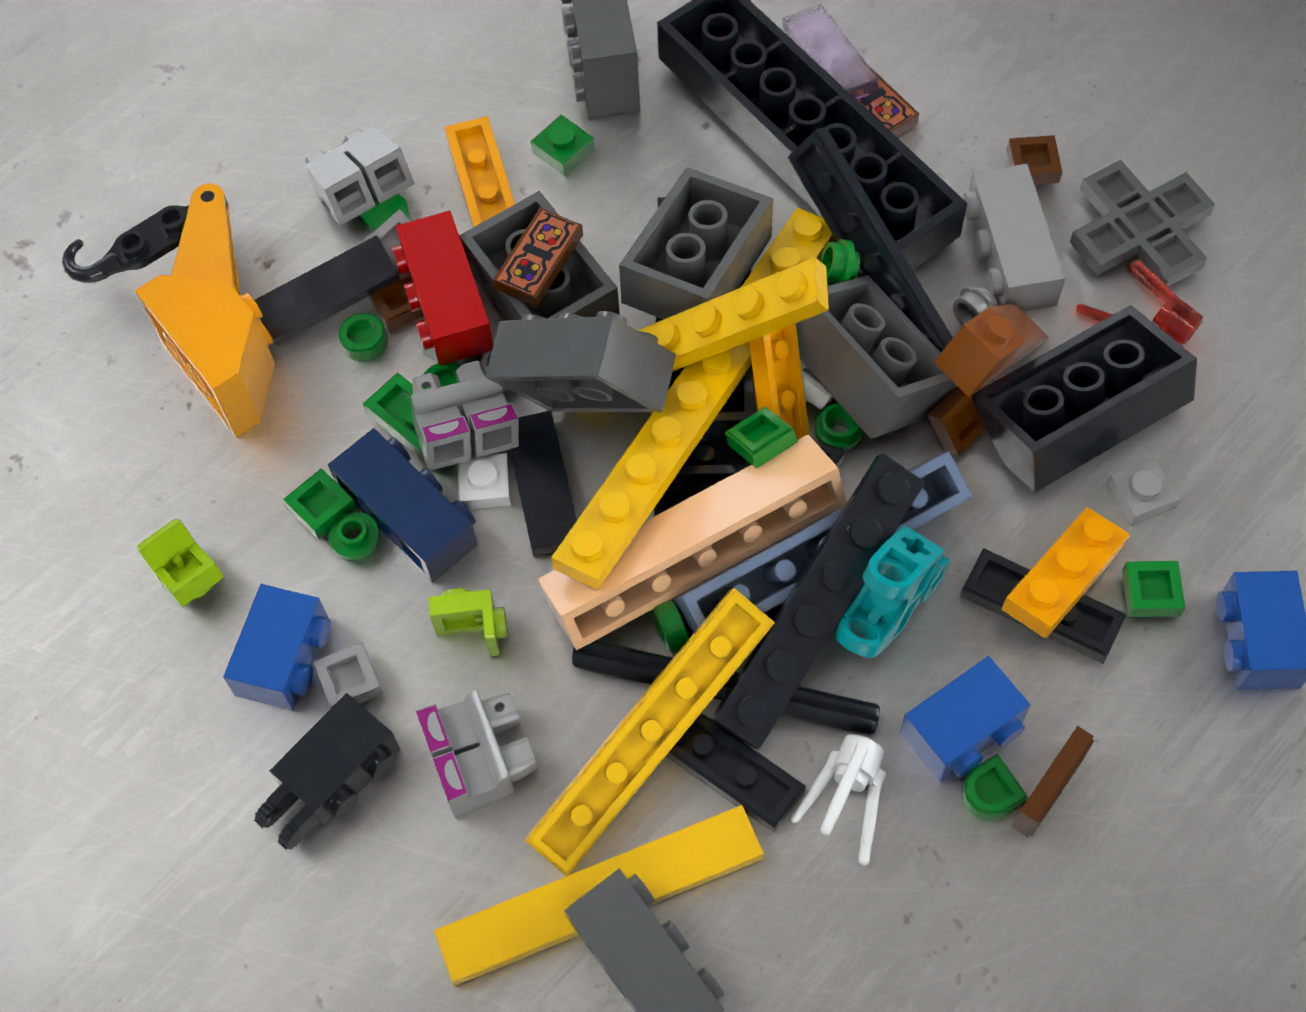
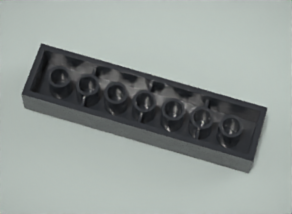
M692 0L657 22L658 58L820 217L822 215L787 157L815 129L827 128L912 270L961 237L968 203L750 0Z

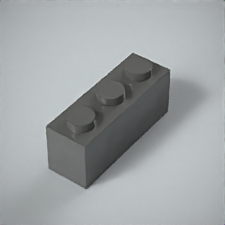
M619 868L564 910L565 917L634 1012L724 1011L718 1002L725 995L722 988L705 967H702L697 972L683 955L690 948L687 941L670 920L663 925L660 924L649 909V906L655 902V899L636 874L627 879Z

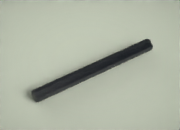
M598 640L577 651L573 648L571 657L572 664L577 668L652 684L673 659V657ZM739 672L733 673L713 699L723 700ZM798 686L783 710L782 715L871 735L877 730L880 706L867 701Z

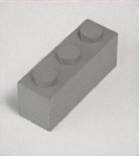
M1028 164L973 172L969 192L963 194V199L968 203L965 217L967 220H973L975 225V250L977 256L985 258L987 264L986 284L988 291L994 297H997L999 306L1016 304L1022 311L1057 305L1065 276Z

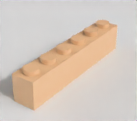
M806 435L760 467L755 468L753 465H750L645 521L599 590L557 570L538 578V581L554 616L577 651L649 612L655 606L675 598L846 505L847 499L838 467L809 435Z

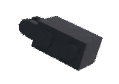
M345 693L269 770L279 787L258 808L254 821L261 828H269L297 802L303 808L290 820V823L285 825L278 835V843L285 850H292L319 823L326 828L334 818L339 820L345 817L356 805L359 799L358 793L372 779L378 780L382 778L393 767L397 759L396 754L400 751V748L392 731L348 693Z

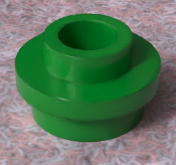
M841 239L838 243L829 242L825 246L820 262L826 266L827 281L834 285L855 279L860 266V255L855 251L852 241Z
M840 403L827 406L818 414L815 421V434L819 442L823 445L835 446L843 451L855 447L861 441L864 431L856 425L854 419ZM843 426L847 429V432L838 433L832 431L831 428Z
M349 512L338 517L333 522L328 538L331 548L339 557L351 561H360L366 559L374 552L379 543L380 532L377 523L371 516L362 512ZM362 530L361 534L354 539L345 537L350 531Z

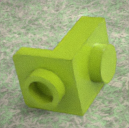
M177 518L137 545L140 555L182 608L192 600L204 596L213 585L224 578L215 562L195 542L187 528Z
M454 588L443 592L442 595L428 597L429 615L436 636L484 630L489 655H500L499 638L508 637L507 619L504 606L495 607L491 589L470 591L464 588Z

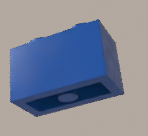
M1298 571L1233 572L1224 589L1217 594L1216 612L1218 620L1221 623H1226L1228 640L1225 642L1224 660L1227 670L1229 672L1234 671L1237 690L1301 688L1306 682V613Z
M260 583L223 675V679L236 697L294 711L299 695H306L313 678V666L311 664L317 648L322 649L326 645L330 634L331 620L319 597Z
M988 655L906 713L903 718L900 734L939 782L952 773L961 778L981 763L984 759L981 753L995 742L1002 748L1011 743L1025 730L1026 727L1023 725V721L1031 704Z

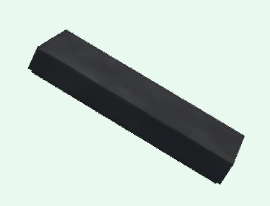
M375 235L258 297L254 301L262 312L263 317L260 319L271 335L274 344L278 345L401 279L382 241Z
M551 410L518 417L519 447L510 449L533 557L555 552L577 521Z
M983 548L962 588L960 597L1028 628L1001 609L1006 597L1029 573L1030 569ZM1083 595L1047 638L1104 664L1127 614Z
M702 712L666 755L674 763L736 807L742 805L748 816L772 833L777 831L806 791V786L710 720Z

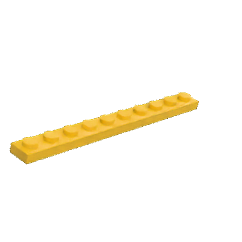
M797 207L741 287L814 257L821 261L825 246L829 242L836 241L823 217ZM749 342L688 365L682 370L667 392L663 412L652 413L551 557L553 569L596 590L600 589L751 366Z

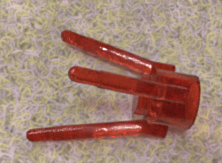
M1136 260L1130 263L1127 267L1128 271L1164 303L1152 322L1181 346H1184L1202 324L1205 316L1181 300L1141 261ZM1081 303L1077 304L1075 308L1078 313L1100 322L1113 315Z

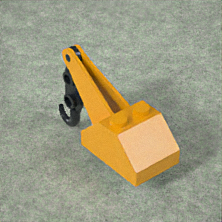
M214 183L202 184L193 191L189 205L167 206L128 231L123 232L114 241L113 246L105 256L90 266H79L75 262L76 253L84 245L81 239H76L68 245L62 256L63 269L70 278L81 283H96L116 273L143 269L178 247L171 276L159 275L136 289L135 292L161 343L234 436L238 438L261 422L275 367V362L268 346L274 342L265 326L259 320L263 315L256 302L247 292L243 295L240 294L229 204L223 189L219 185Z

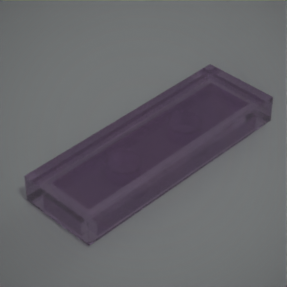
M822 3L782 18L784 32L855 99L879 91L878 77Z

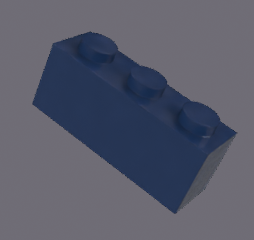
M372 428L332 460L328 467L334 481L353 498L356 507L362 513L371 516L377 523L379 530L433 583L478 545L473 529L476 520L463 503L459 500L451 503L441 493L443 492L441 484L429 470L423 468L419 472L409 462L411 460L409 453L397 439L391 437L387 441L375 428Z

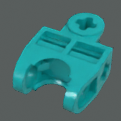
M904 525L870 559L863 573L864 585L855 601L844 613L834 633L836 640L847 650L862 657L874 658L884 651L905 629L913 611L931 597L942 581L951 562V559L943 555L945 550ZM850 630L858 632L859 634H861L869 640H865L856 636Z

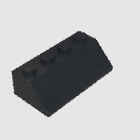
M1130 305L980 389L972 395V401L1003 463L1035 493L1192 402L1195 394L1197 358Z

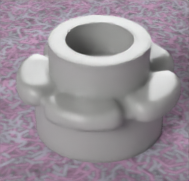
M968 286L961 290L960 297L953 304V311L957 320L963 326L989 307L998 305L996 299L988 290L983 288L973 289Z

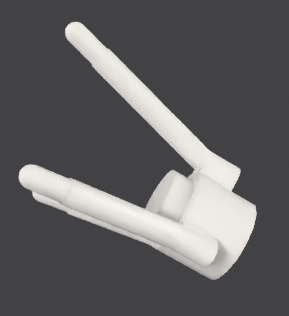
M853 734L847 735L840 750L831 751L825 767L790 816V820L793 823H798L835 774L834 779L839 786L820 828V832L823 835H829L841 813L850 790L862 792L868 786L859 853V863L862 866H866L870 860L880 790L887 775L880 768L885 755L883 748L866 737Z

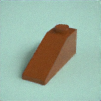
M1016 304L991 306L965 323L934 363L970 397L1041 346L1049 336Z

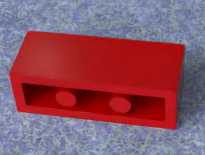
M451 210L396 225L400 245L391 248L399 274L409 272L411 282L403 284L411 311L421 310L424 320L416 322L424 350L434 349L439 366L492 351L494 343L490 323Z

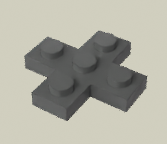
M1122 160L1083 179L1080 191L1101 214V217L1073 231L1070 244L1097 276L1134 256H1137L1164 289L1203 269L1207 257L1183 230L1211 216L1215 203L1187 172L1151 191L1145 188Z

